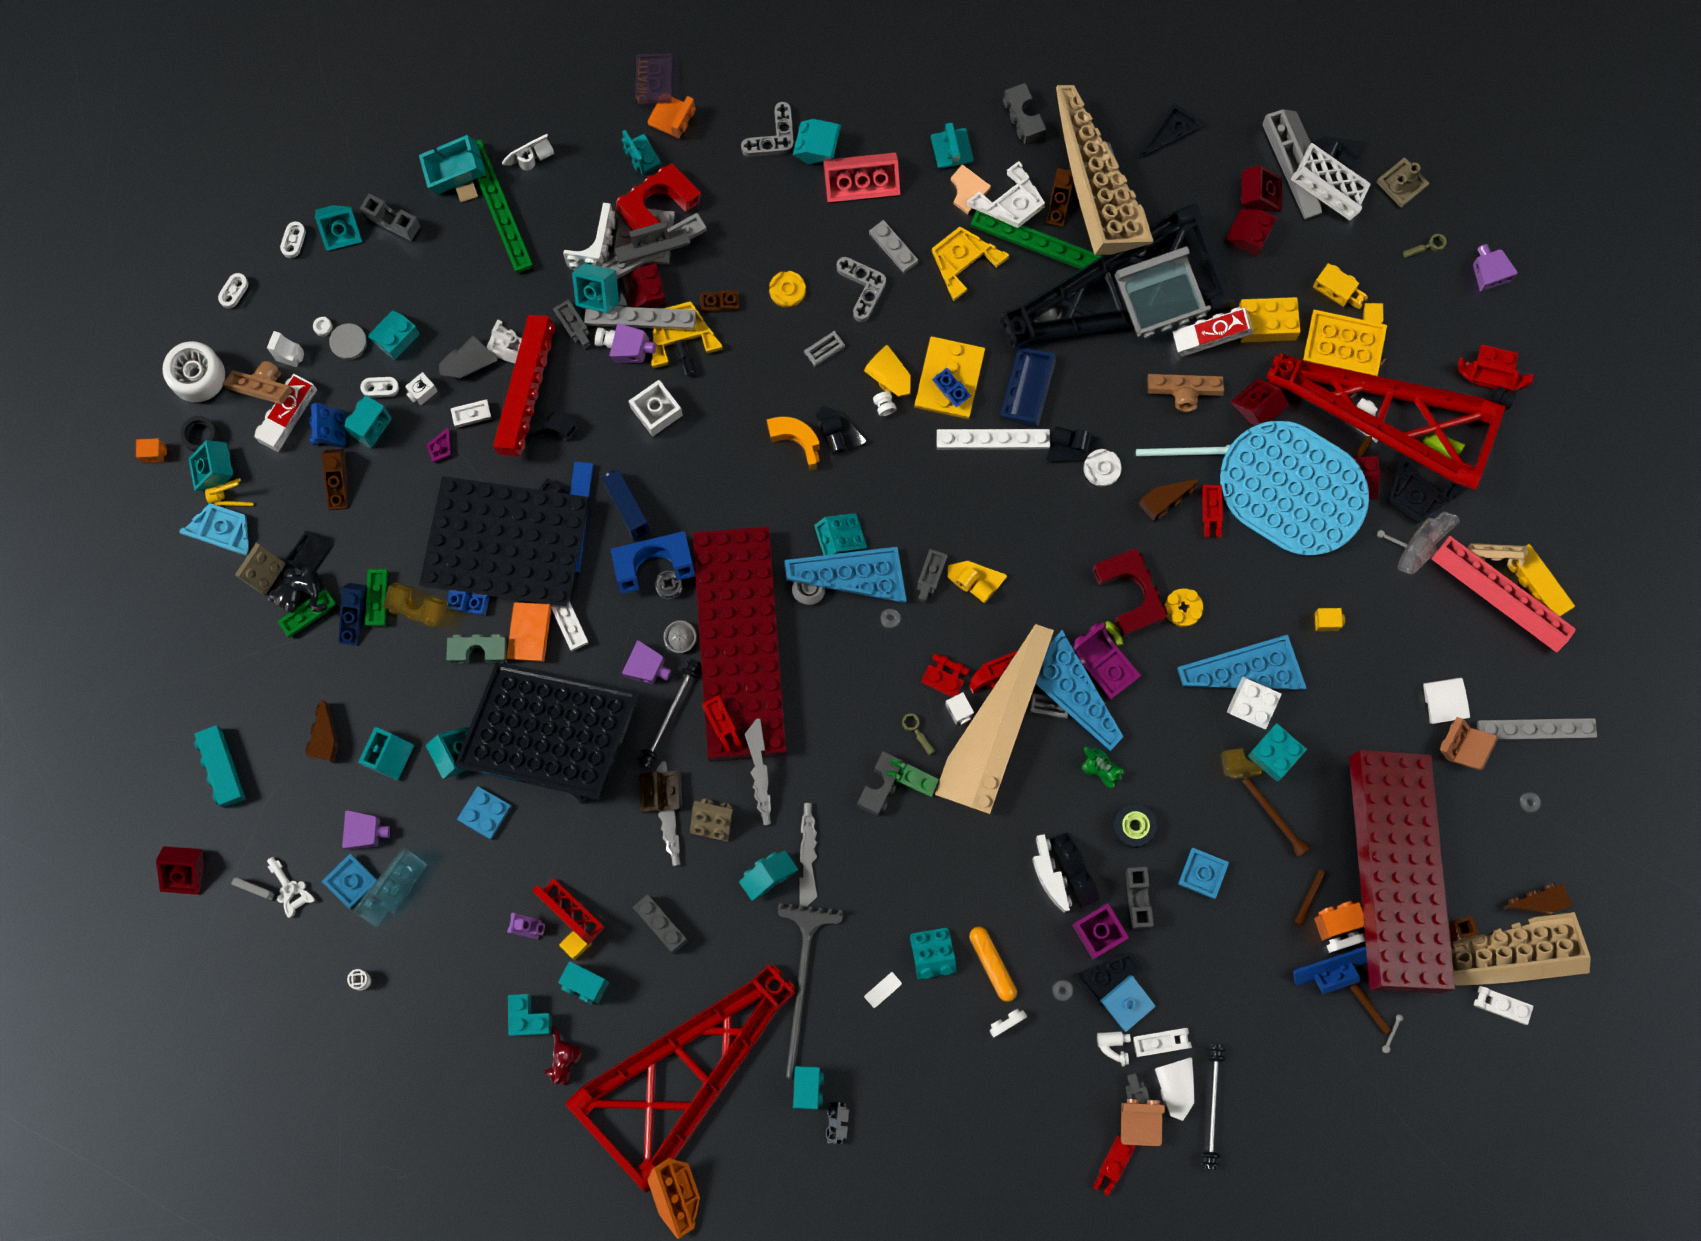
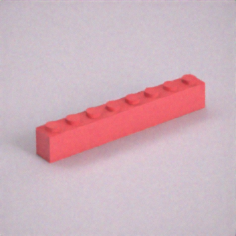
M1449 536L1431 558L1555 652H1558L1576 631L1573 626L1453 537Z

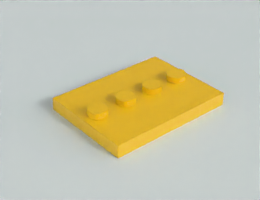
M1313 310L1303 361L1378 376L1387 325Z
M931 336L914 408L969 419L985 348ZM946 368L950 370L958 382L960 381L971 395L970 398L957 408L931 380Z

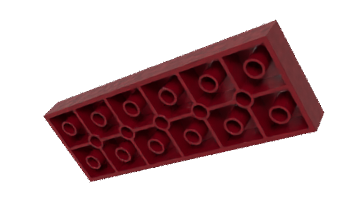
M769 526L693 532L704 702L720 696L741 743V746L737 747L731 734L725 736L724 738L731 750L726 752L705 713L709 762L751 759L752 756L745 733L757 718L761 720L765 750L761 751L762 758L787 756Z
M1359 750L1349 756L1370 990L1439 994L1455 989L1432 757L1431 755Z

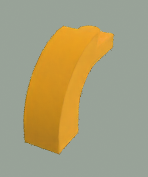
M775 417L767 419L772 443L781 440L796 441L805 451L809 469H817V462H820L817 450H820V444L814 431L807 424L795 418Z

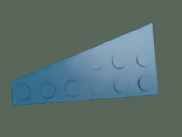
M898 547L784 561L787 581L901 603L907 602Z
M1061 630L1048 646L1035 684L1111 751L1124 736L1106 708L1105 703L1098 694L1063 630Z
M1288 635L1177 668L1183 687L1237 688L1243 676L1270 689H1307Z

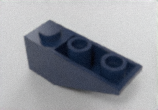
M348 583L342 587L338 643L358 645L366 606L367 585Z

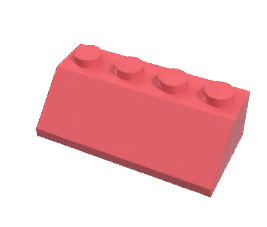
M896 153L823 161L828 202L900 195Z

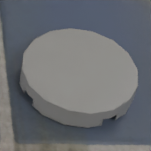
M351 323L342 324L331 333L329 345L332 352L339 358L354 360L360 357L366 349L367 337L359 326Z

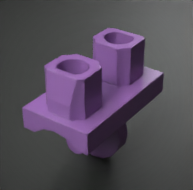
M511 913V922L507 933L537 940L539 935L544 934L545 924L542 923V920Z

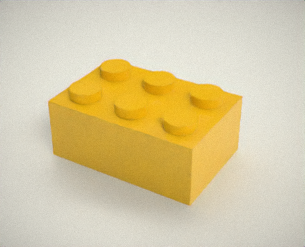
M1297 297L1241 300L1238 307L1247 310L1254 334L1241 337V343L1297 340L1300 334Z

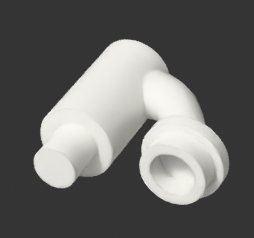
M1122 1031L1097 1033L1098 1047H1100L1102 1052L1115 1061L1120 1062L1122 1067L1129 1065L1128 1053L1121 1051L1118 1054L1110 1049V1046H1123L1124 1042H1131L1130 1034H1122Z

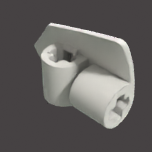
M548 134L511 152L502 161V165L511 166L518 162L523 170L534 168L535 158L541 161L554 154L553 148L547 139Z
M1191 1057L1155 1068L1161 1086L1160 1091L1163 1102L1168 1108L1170 1116L1181 1121L1184 1120L1194 1104L1193 1064Z

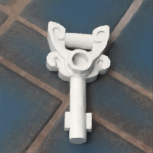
M274 857L267 860L271 873H275L283 886L279 891L280 895L277 897V901L284 903V910L288 918H292L295 910L304 903L315 902V898L304 890L306 888L304 882H289L281 869L283 866L279 860L276 861ZM301 894V897L290 903L294 895Z

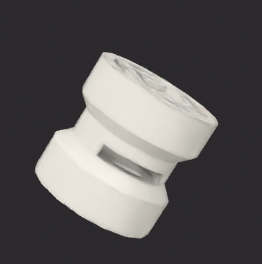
M598 327L595 335V346L605 345L611 348L616 330L606 331L604 328Z
M889 391L881 392L873 397L874 403L878 406L879 416H887L897 410L895 403L891 401L892 395Z
M355 969L349 973L347 981L351 988L363 991L370 986L371 977L367 972Z

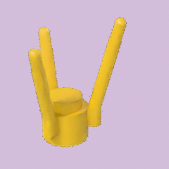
M241 478L205 490L207 502L214 503L217 506H254V503L221 501L225 497L224 490L238 486Z

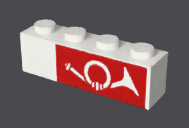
M1241 307L1234 308L1227 314H1216L1209 320H1198L1190 326H1180L1177 330L1172 331L1177 351L1182 357L1254 334L1249 314L1245 308Z
M295 374L285 383V385L290 386L292 389L290 395L282 405L275 403L272 409L267 411L264 422L255 431L254 437L258 442L276 452H279L317 391L313 383Z

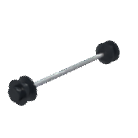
M690 659V661L685 660L687 667L681 668L686 678L651 749L641 750L643 756L642 758H637L640 761L639 765L647 769L650 766L655 767L652 762L654 759H659L653 751L689 678H699L697 671L702 670V667H700L701 663L694 659Z
M1211 1044V1048H1207L1211 1051V1054L1206 1057L1209 1061L1214 1062L1209 1152L1201 1154L1205 1158V1162L1200 1165H1205L1204 1169L1217 1170V1166L1221 1167L1217 1163V1159L1221 1158V1155L1213 1151L1218 1062L1227 1060V1058L1223 1057V1052L1227 1051V1049H1223L1221 1044Z

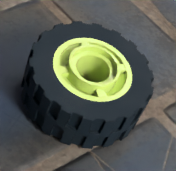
M1129 804L1120 809L1115 815L1112 830L1115 833V838L1122 845L1124 844L1129 848H1138L1153 840L1158 825L1155 815L1146 806ZM1131 821L1138 822V831H1134L1131 829Z

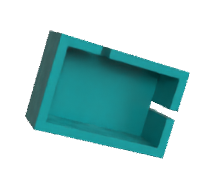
M465 135L437 147V151L432 149L419 155L428 189L438 195L486 175L483 162L479 158L481 155L478 144L474 139Z

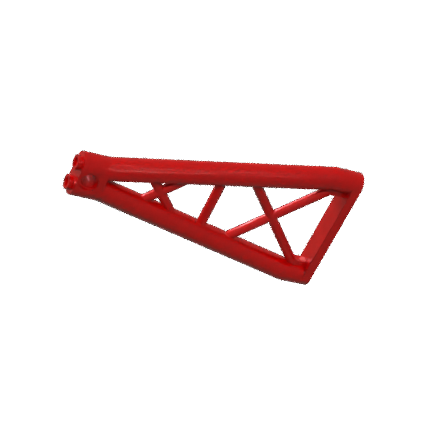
M1280 353V356H1275L1272 366L1275 367L1274 369L1270 367L1266 377L1269 379L1268 383L1295 393L1444 478L1476 490L1506 406L1476 396L1303 361L1284 353ZM1314 382L1331 385L1336 391L1330 392ZM1365 392L1384 396L1385 398L1376 418L1355 406L1348 395ZM1392 398L1415 403L1430 426L1403 433L1385 423L1384 419ZM1426 405L1469 415L1437 423ZM1476 420L1490 424L1475 466L1462 461L1442 431L1443 429ZM1435 432L1452 459L1419 442L1414 437Z
M768 964L750 982L588 1082L565 1102L568 1109L645 1193L650 1190L647 1180L652 1169L668 1158H677L776 1012L795 994L793 990L796 987L788 979L784 981L780 977L782 972L775 965L771 967ZM774 980L780 982V988L777 991H772L769 988V984ZM763 997L742 1028L731 1027L732 1015ZM723 1022V1027H715ZM701 1035H723L722 1058L708 1077L682 1047ZM731 1036H736V1038L731 1043ZM673 1052L704 1083L691 1102L654 1101L656 1063ZM647 1069L646 1101L598 1100ZM593 1109H646L644 1160L637 1168L630 1163L588 1116ZM654 1109L685 1110L652 1158Z

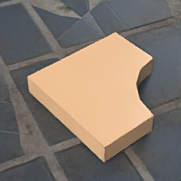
M961 165L951 177V181L957 189L954 205L967 215L973 209L967 205V200L978 192L985 196L991 189L988 183L964 165Z

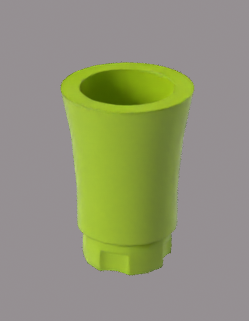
M1435 432L1425 436L1422 441L1423 444L1452 459ZM1448 438L1460 456L1466 444Z

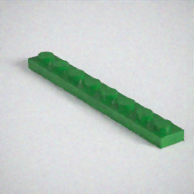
M480 139L476 142L481 155L479 158L483 162L486 175L477 178L514 270L518 274L533 268V265Z
M978 210L971 222L970 227L1079 269L1084 268L1101 257V255H1094L1091 251L1026 226L1014 227Z

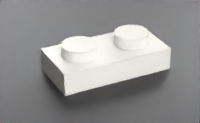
M487 399L450 408L455 428L492 419Z

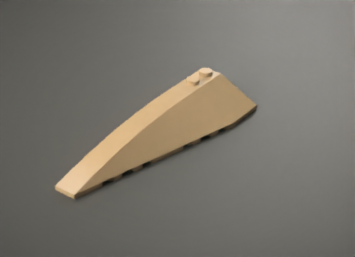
M1057 85L1056 91L1069 163L1094 255H1111L1152 244L1153 239L1144 209L1135 200L1136 195L1134 191H1130L1126 184L1127 179L1125 175L1120 173L1119 165L1107 143L1102 141L1099 129L1094 127L1092 123L1093 118L1090 113L1085 111L1083 107L1085 104L1075 86Z
M1035 624L948 756L935 795L988 814L991 813L1054 630Z
M1575 912L1534 917L1528 919L1529 925L1521 926L1518 922L1512 924V929L1502 931L1500 928L1494 930L1492 935L1485 936L1482 934L1474 939L1453 944L1451 953L1455 986L1509 983L1590 973L1591 957Z

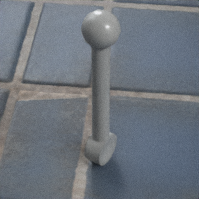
M1383 530L1377 532L1378 538L1384 537L1407 548L1410 552L1415 549L1414 545H1408L1388 536Z
M1401 1014L1396 1016V1022L1386 1045L1382 1046L1383 1053L1390 1052L1389 1046L1399 1023L1404 1019Z

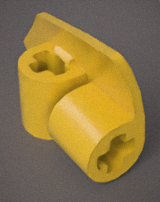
M888 345L884 346L867 364L864 372L879 382L880 387L884 391H889L891 394L894 393L898 397L909 395L911 375Z
M970 561L951 564L947 568L948 579L962 590L971 592L983 603L988 601L1007 577L1006 574Z

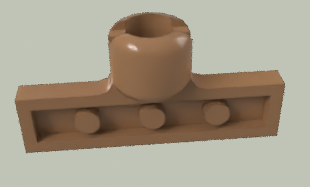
M270 361L261 362L253 375L232 371L223 382L225 389L281 405L292 392L290 386L276 382L281 375V371H278V367Z
M1148 374L1147 378L1149 394L1174 395L1175 407L1185 413L1197 408L1199 395L1223 396L1224 393L1223 376Z

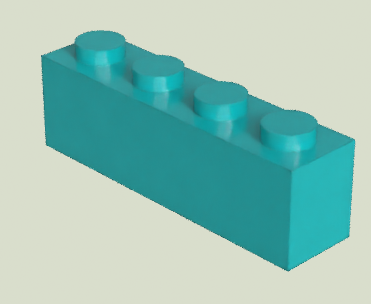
M215 725L195 733L196 740H194L196 749L201 752L202 758H200L202 767L207 770L206 780L214 790L212 797L215 804L226 808L246 800L222 729Z

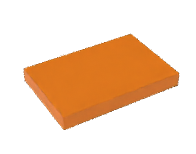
M514 603L506 659L545 661L552 608L550 604Z

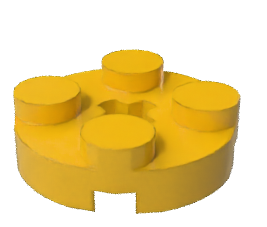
M1177 589L1168 596L1165 602L1168 611L1167 619L1178 627L1194 625L1200 619L1203 612V602L1194 590ZM1182 603L1189 607L1186 613L1183 610H1179Z

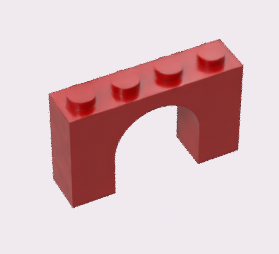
M671 163L668 166H663L654 176L647 177L641 185L633 187L628 194L620 196L616 201L615 212L633 230L660 223L645 207L644 200L653 194H665L687 212L700 202L701 192Z

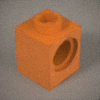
M159 438L136 439V458L141 463L164 462L167 448Z

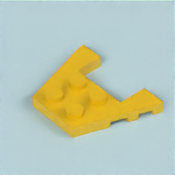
M958 227L932 248V254L953 301H956L967 292V288L956 276L978 258L985 255L996 268L1009 258L1008 253L996 249L992 244H987L980 240L978 236L962 227Z
M691 301L664 308L696 310ZM697 310L695 330L654 328L653 342L656 343V352L652 354L651 364L653 369L669 364L664 347L675 344L680 340L702 337L706 354L723 350L721 343L714 336V333L706 325Z

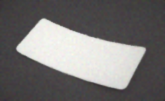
M891 972L869 991L864 998L875 1008L902 983Z

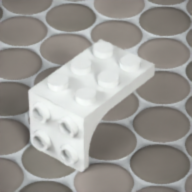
M603 203L596 239L588 249L583 251L564 250L563 255L570 269L576 270L584 263L601 267L600 265L609 261L610 253L608 248L613 244V235L611 234L612 229L616 228L617 219L614 218L615 211H612L611 204Z

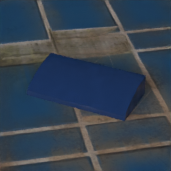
M1018 348L1000 417L1017 423L1039 427L1057 360L1055 353Z

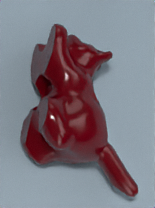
M553 1026L552 1032L555 1043L553 1065L550 1069L544 1070L543 1073L547 1074L553 1083L558 1085L561 1082L562 1085H566L570 1079V1065L579 1062L581 1050L578 1046L561 1041L558 1029Z

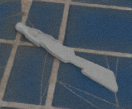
M757 718L745 733V737L755 765L750 773L755 780L753 788L755 789L754 797L758 801L757 809L761 812L763 825L771 824L770 794L767 792L768 772L767 766L763 764L761 753L762 750H765L761 720Z
M661 762L656 771L660 773L668 772L666 762ZM675 811L660 812L658 816L663 822L661 830L663 831L662 838L667 843L666 850L671 854L673 867L680 866L679 835L676 836Z
M804 803V815L802 816L801 824L803 839L801 842L800 862L803 864V878H799L800 905L806 907L817 898L812 862L817 858L814 851L817 844L815 841L817 832L814 829L816 821L812 816V803Z

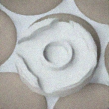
M1099 449L1088 455L1084 462L1083 470L1089 482L1095 486L1105 487L1117 481L1122 466L1120 459L1115 453L1106 449Z

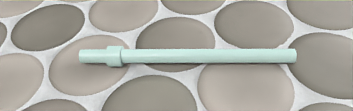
M1226 445V447L1136 449V457L1226 454L1231 445Z

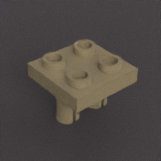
M1405 157L1377 180V184L1401 208L1427 188L1430 183L1419 173L1420 165L1416 162L1411 164Z
M256 543L235 576L261 594L266 595L286 563Z
M705 798L701 802L694 801L690 833L728 842L733 812L732 806L728 803L726 808V803L716 806L713 805L710 799L706 803L707 799Z

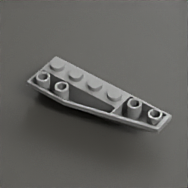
M1282 109L1267 114L1262 125L1304 220L1322 214L1320 200L1291 180L1308 146L1311 144L1297 111ZM1310 164L1304 166L1312 172Z

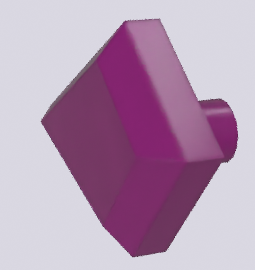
M446 428L426 445L433 463L451 456L449 428Z

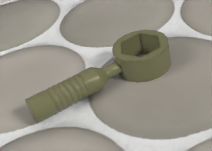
M1434 234L1427 245H1419L1403 251V255L1405 258L1424 252L1427 248L1440 252L1446 246L1447 240L1442 234ZM1438 238L1442 241V246H1435L1433 244L1434 239Z
M912 713L906 714L902 719L903 728L908 732L915 731L918 741L922 744L928 755L933 754L935 750L924 734L920 733L917 729L919 727V718ZM914 717L917 722L915 727L908 728L904 723L905 720Z

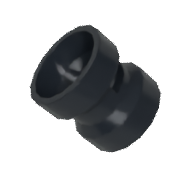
M1499 385L1491 401L1506 406L1505 409L1509 410L1517 393L1513 391L1505 392V388Z

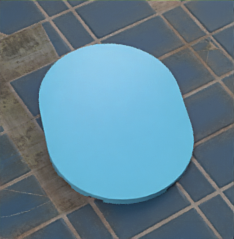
M1270 421L1256 425L1243 432L1231 444L1223 459L1220 484L1222 485L1223 498L1230 511L1244 525L1284 550L1300 555H1320L1331 552L1346 544L1358 532L1364 522L1368 510L1369 491L1367 481L1360 466L1348 453L1302 425L1289 421Z

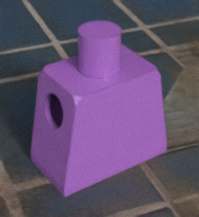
M1488 244L1482 245L1477 249L1480 257L1475 260L1473 267L1480 292L1513 281L1518 273L1503 250L1491 252Z
M617 323L609 355L614 363H640L644 361L646 353L654 354L656 352V343L649 342V337L644 331Z
M637 640L622 674L627 679L654 684L657 677L667 681L671 670L663 667L665 660L662 655Z
M345 811L343 849L350 851L377 847L379 838H389L390 826H380L379 818Z

